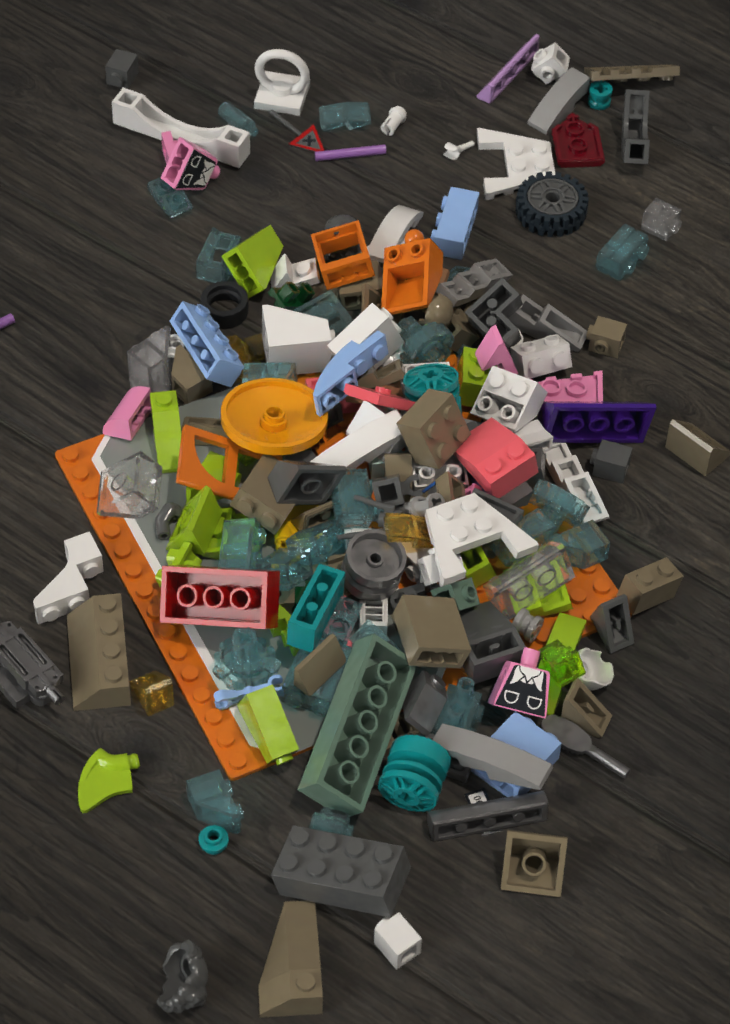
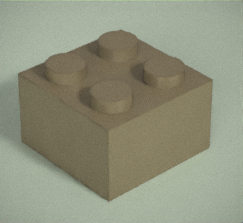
M428 389L396 423L415 464L440 469L471 435L453 394L434 389Z

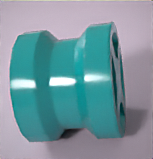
M595 81L590 84L588 105L595 110L607 109L611 104L612 86L606 81Z

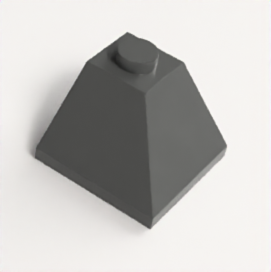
M278 460L267 478L278 504H325L347 469L346 466Z

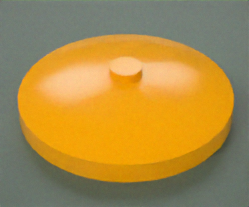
M261 378L240 384L226 395L221 405L220 420L225 434L242 448L265 455H289L309 449L321 440L327 429L328 411L321 417L317 415L313 399L314 390L306 385L288 379Z

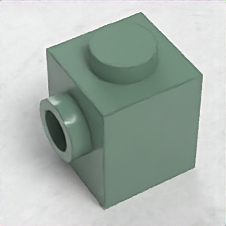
M472 577L431 590L433 597L454 598L458 611L480 604Z

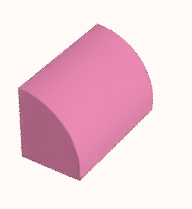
M136 386L128 390L105 423L103 434L132 441L151 412V388Z

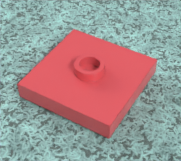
M346 383L343 391L346 395L376 405L408 411L416 403L415 401L391 394V389L376 386L374 390Z

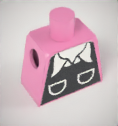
M179 137L161 179L175 190H203L206 188L210 178H218L220 168L217 165V158L202 147Z
M524 647L520 664L506 660L488 699V703L546 718L550 672L537 668L541 651Z

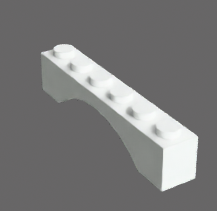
M122 88L112 101L114 124L162 140L161 132L171 131L173 140L178 141L179 137H182L202 147L217 158L218 161L240 168L250 154V132L231 125L218 128H203L186 124L160 110L145 95L126 88Z

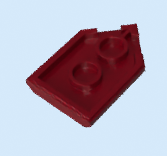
M573 112L566 117L564 122L552 128L557 164L561 168L599 167L605 163L599 127L592 123H585L579 119L580 116Z

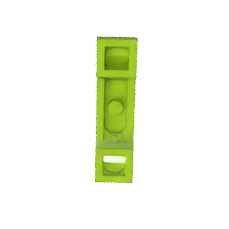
M562 612L559 613L538 666V669L550 672L547 715H554L570 662L580 643L587 623L585 619Z

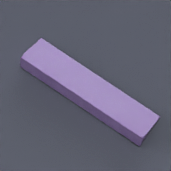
M535 34L476 95L478 99L489 104L493 102L533 59L534 54L538 51L539 35Z

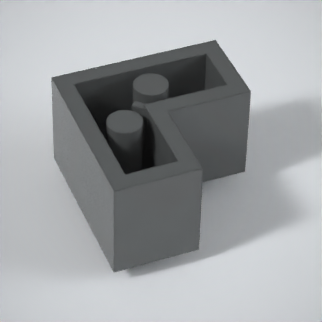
M501 278L469 307L465 314L468 322L483 337L486 336L492 326L496 325L508 351L510 347L515 346L521 340L518 328L508 318L523 303L520 294L507 281Z

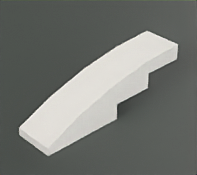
M394 409L371 421L322 452L310 462L346 466L347 471L343 476L345 477L364 461L370 463L403 438L396 424L402 417L400 412Z
M552 443L551 451L544 452L545 465L573 513L583 526L608 519L609 514L589 472L583 471L577 456L571 454L566 443Z

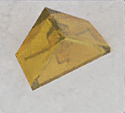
M152 671L129 681L148 716L174 706L171 677L158 671Z

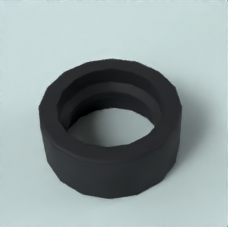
M222 281L213 283L203 290L200 297L201 305L209 309L211 317L219 324L220 329L234 328L243 323L247 318L249 312L247 292L242 286L234 282ZM220 299L233 300L239 304L236 308L229 311L216 310L210 306L213 302Z

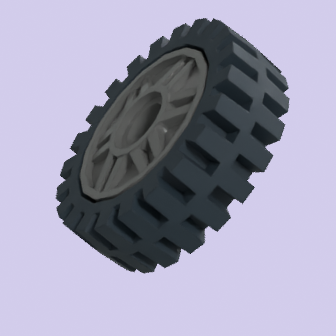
M546 171L545 176L542 172L537 173L536 177L531 175L518 188L516 198L517 218L519 222L522 221V225L525 228L529 226V231L532 233L538 230V235L543 236L544 232L548 233L547 237H553V233H556L557 237H563L564 232L566 235L572 234V230L576 232L586 220L588 192L584 190L585 186L582 183L579 184V180L576 178L571 180V175L568 174L561 177V172H556V175H552V171Z

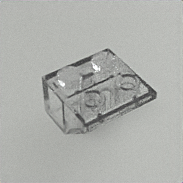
M166 325L127 351L130 387L151 388V393L170 390L172 371L170 327Z

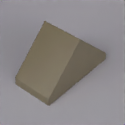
M579 678L574 679L564 699L561 717L575 723L587 734L601 738L612 715Z

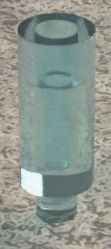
M226 101L221 104L218 109V115L236 128L250 132L252 137L258 134L259 130L255 127V121L230 102Z

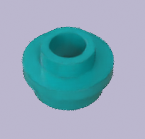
M207 826L199 834V845L208 854L215 855L221 853L229 842L228 833L221 826ZM213 836L219 837L217 840L209 839V837Z

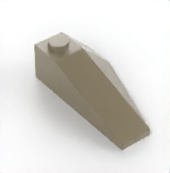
M284 902L258 986L260 1018L322 1014L323 993L315 902Z

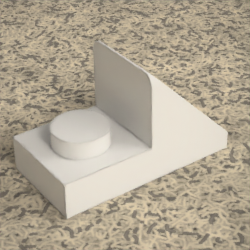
M283 254L271 275V288H281L286 282H292L297 287L302 282H307L310 286L321 283L317 259L311 258L292 264L287 255Z

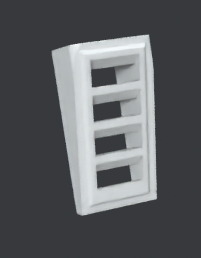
M388 598L381 601L360 599L359 637L364 638L374 633L380 638H387ZM365 604L382 605V607L365 606ZM365 612H382V614H365ZM365 619H374L381 621H365Z

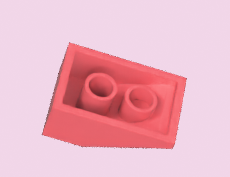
M492 417L471 430V435L453 454L484 491L497 498H501L539 473L536 455L518 435Z

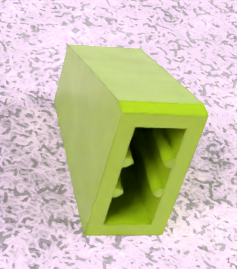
M269 225L221 256L238 285L242 286L247 292L248 298L267 288L283 244L272 226Z
M272 684L246 694L237 704V707L266 763L270 764L276 761L277 766L293 760L292 755L299 750V747L274 685Z

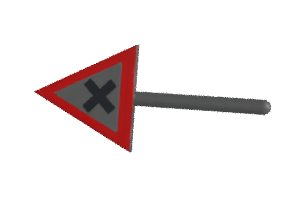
M270 110L272 116L298 136L288 146L311 152L324 151L314 124L301 133L274 110Z

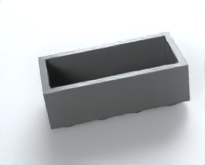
M293 825L271 876L279 895L391 918L411 865L404 846Z

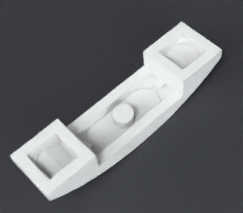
M397 205L391 209L380 224L368 248L370 259L384 263V248L399 245L410 227H416L423 217V212L402 205Z

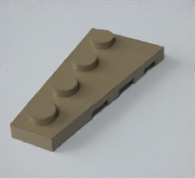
M668 64L584 68V74L590 77L591 83L605 80L626 82L627 79L636 78V81H650V77H659V80H673V76L680 75V66Z

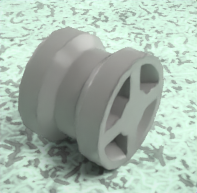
M522 608L517 613L512 624L518 633L524 636L525 641L532 643L538 636L544 619L540 616L534 617L530 614L529 610Z

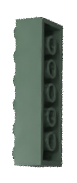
M374 633L354 642L298 787V791L327 809L332 808L346 812L348 816L338 814L343 819L363 813L417 667L409 666L406 655Z

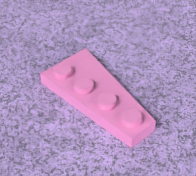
M595 371L592 376L583 377L581 373L571 374L570 378L558 380L556 376L546 377L542 382H538L548 392L544 401H603L602 371Z

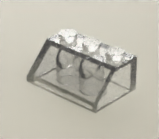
M552 540L546 545L538 547L537 552L530 554L521 561L515 562L511 568L499 576L491 578L488 583L483 585L488 600L508 620H511L522 608H529L575 578V574L564 545Z

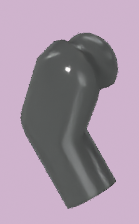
M173 502L167 503L155 517L158 539L167 540L171 537L169 522L171 518L176 520L178 516H181L182 510L179 505H175Z

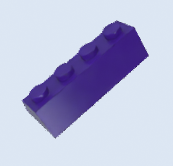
M544 401L537 419L544 429L553 436L552 443H601L602 439L616 443H643L654 416L656 404L629 401Z

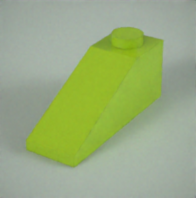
M176 390L150 393V408L159 474L177 472L182 434Z

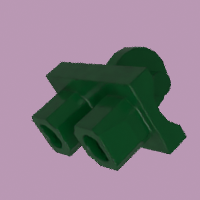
M286 282L281 288H271L267 292L269 296L276 299L273 305L275 307L296 312H309L313 307L309 300L314 296L315 292L307 282H302L298 287L292 282Z

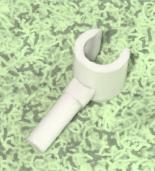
M470 141L458 146L448 142L444 147L447 149V152L443 155L456 160L463 150L473 147L474 142Z

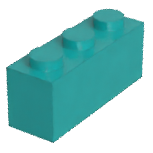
M319 563L288 621L287 645L308 652H312L317 647L343 596L345 571Z

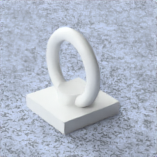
M272 49L262 53L255 62V74L260 82V86L254 100V109L274 110L278 113L300 116L310 87L308 66L302 58L288 50ZM271 59H284L293 63L298 68L300 76L269 71L264 72V65Z

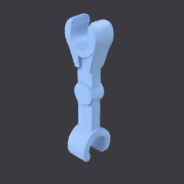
M273 675L266 684L254 687L247 686L238 691L218 690L214 693L215 706L219 710L227 709L239 702V700H242L248 693L272 684H281L283 678L281 675ZM284 685L274 687L278 697L285 694L286 687Z

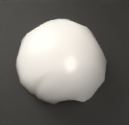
M583 648L575 652L570 662V672L573 679L579 678L590 691L610 685L614 678L612 663L604 662L601 659V651Z

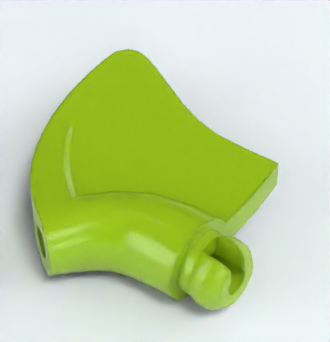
M102 748L93 753L85 764L79 780L78 801L82 813L90 812L107 799L116 795L133 793L131 769H138L140 767L138 754L132 753L127 755V753L113 755L107 753Z

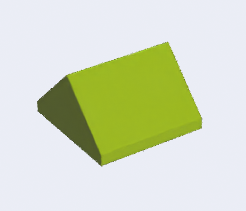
M204 486L183 507L166 550L180 549L185 541L192 543L194 554L205 555L222 514V510L210 487Z

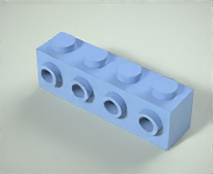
M182 301L170 319V323L205 378L232 387L244 368V365L238 358L239 354L232 349L229 339L222 334L219 324L213 320L208 308L201 304L196 306Z

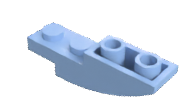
M376 331L360 344L351 340L327 364L313 392L318 416L321 417L348 396L343 392L346 383L358 386L357 378L389 354L384 333Z

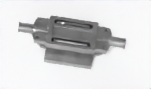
M11 621L0 623V691L16 709L30 700L38 706H44L51 701L55 705H59V702L63 703L65 696L57 689V686L64 681V674L21 627L17 629Z

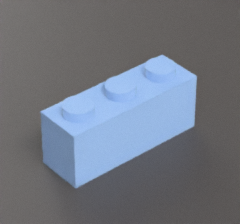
M451 187L448 196L443 197L441 205L443 212H438L436 227L438 228L437 230L433 229L431 233V239L442 250L443 257L463 259L478 211L479 192Z

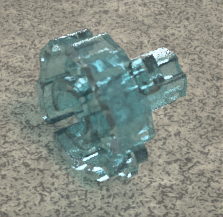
M413 316L403 318L397 324L402 330L399 334L405 341L402 346L404 352L400 355L402 364L445 362L450 356L455 339L453 333L443 323L438 325L434 321L422 326Z
M538 479L533 488V494L529 503L542 509L530 531L539 538L552 542L563 521L576 529L583 530L584 525L582 521L588 513L590 506L559 486L546 480Z
M235 627L232 637L219 644V652L214 654L212 673L219 680H222L229 690L238 691L247 687V679H250V686L253 687L268 683L271 675L278 673L281 661L276 659L275 649L272 646L267 647L266 657V639L256 636L255 630L249 627Z

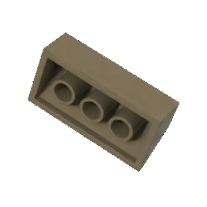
M121 593L92 596L67 614L73 710L81 711L131 706Z

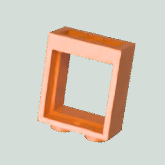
M359 220L311 234L326 290L375 276ZM360 245L362 253L329 263L325 262V254Z

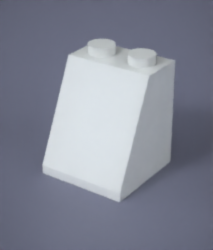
M262 305V340L268 376L278 377L323 372L324 368L334 357L327 347L335 338L334 329H329L328 319L271 305Z

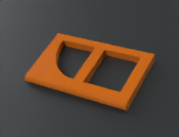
M185 425L182 428L176 483L196 490H201L204 486H208L214 495L233 500L240 489L235 487L238 453L259 460L263 454L242 448L230 438ZM194 439L225 448L222 482L212 477L202 466L196 453ZM272 455L278 460L283 458V455Z

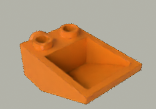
M417 229L409 230L406 233L404 244L384 248L381 308L387 309L391 315L428 308L442 276V250L431 238L424 239L423 233Z

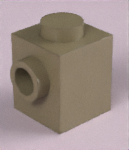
M598 316L595 324H590L587 331L586 339L590 340L588 350L618 359L625 341L627 324Z

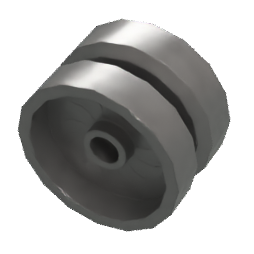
M379 529L364 530L355 534L348 543L341 570L346 572L344 586L348 592L366 601H381L390 597L399 586L407 561L406 551L400 540L391 533Z

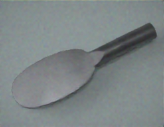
M552 714L543 718L541 723L542 730L555 735L558 741L562 743L561 747L563 750L566 749L567 752L570 751L576 755L587 754L624 779L629 775L631 771L629 767L592 745L590 736L575 723Z

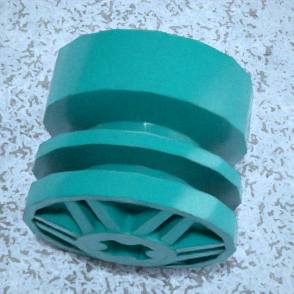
M438 363L424 364L409 370L404 375L403 385L406 399L416 402L428 389L453 394L462 413L461 397L459 396V373L455 368Z
M419 735L397 737L392 743L387 757V764L384 766L383 773L378 782L379 792L387 801L399 808L414 812L432 810L437 805L439 794L442 790V782L445 781L451 764V757L448 751L439 743Z

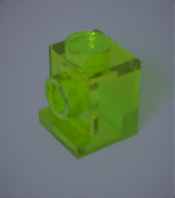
M558 639L538 650L541 651L540 657L545 670L550 672V676L561 687L586 674L579 652L576 649L573 650L570 646L565 647Z

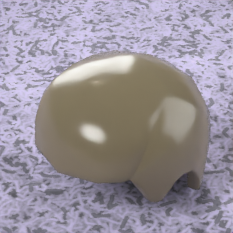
M438 293V297L434 298L429 304L425 313V319H419V326L430 332H438L446 328L451 322L454 313L451 300L445 295Z

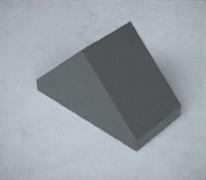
M623 594L600 604L590 618L607 651L611 654L634 644L627 596Z

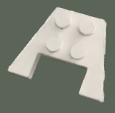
M477 128L478 149H503L507 177L484 178L485 200L494 199V195L504 193L505 196L513 194V191L518 189L520 185L522 186V182L525 179L528 180V177L531 175L536 177L537 173L542 172L545 176L546 171H552V175H555L549 141Z
M475 493L426 509L425 520L431 545L434 546L435 561L439 567L442 586L464 579L467 571L456 556L458 553L500 538L515 559L532 554L538 550L539 544L536 540Z

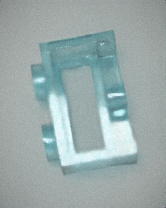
M213 227L196 260L197 279L216 283L227 281L229 276H233L223 259L221 262L213 261L216 249H223L228 252L240 244L241 236L221 232Z

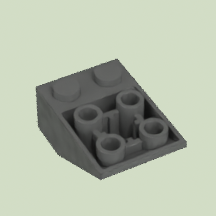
M491 601L459 611L471 647V652L464 662L463 668L472 685L498 677L506 660L520 664L523 649L526 646L515 626Z

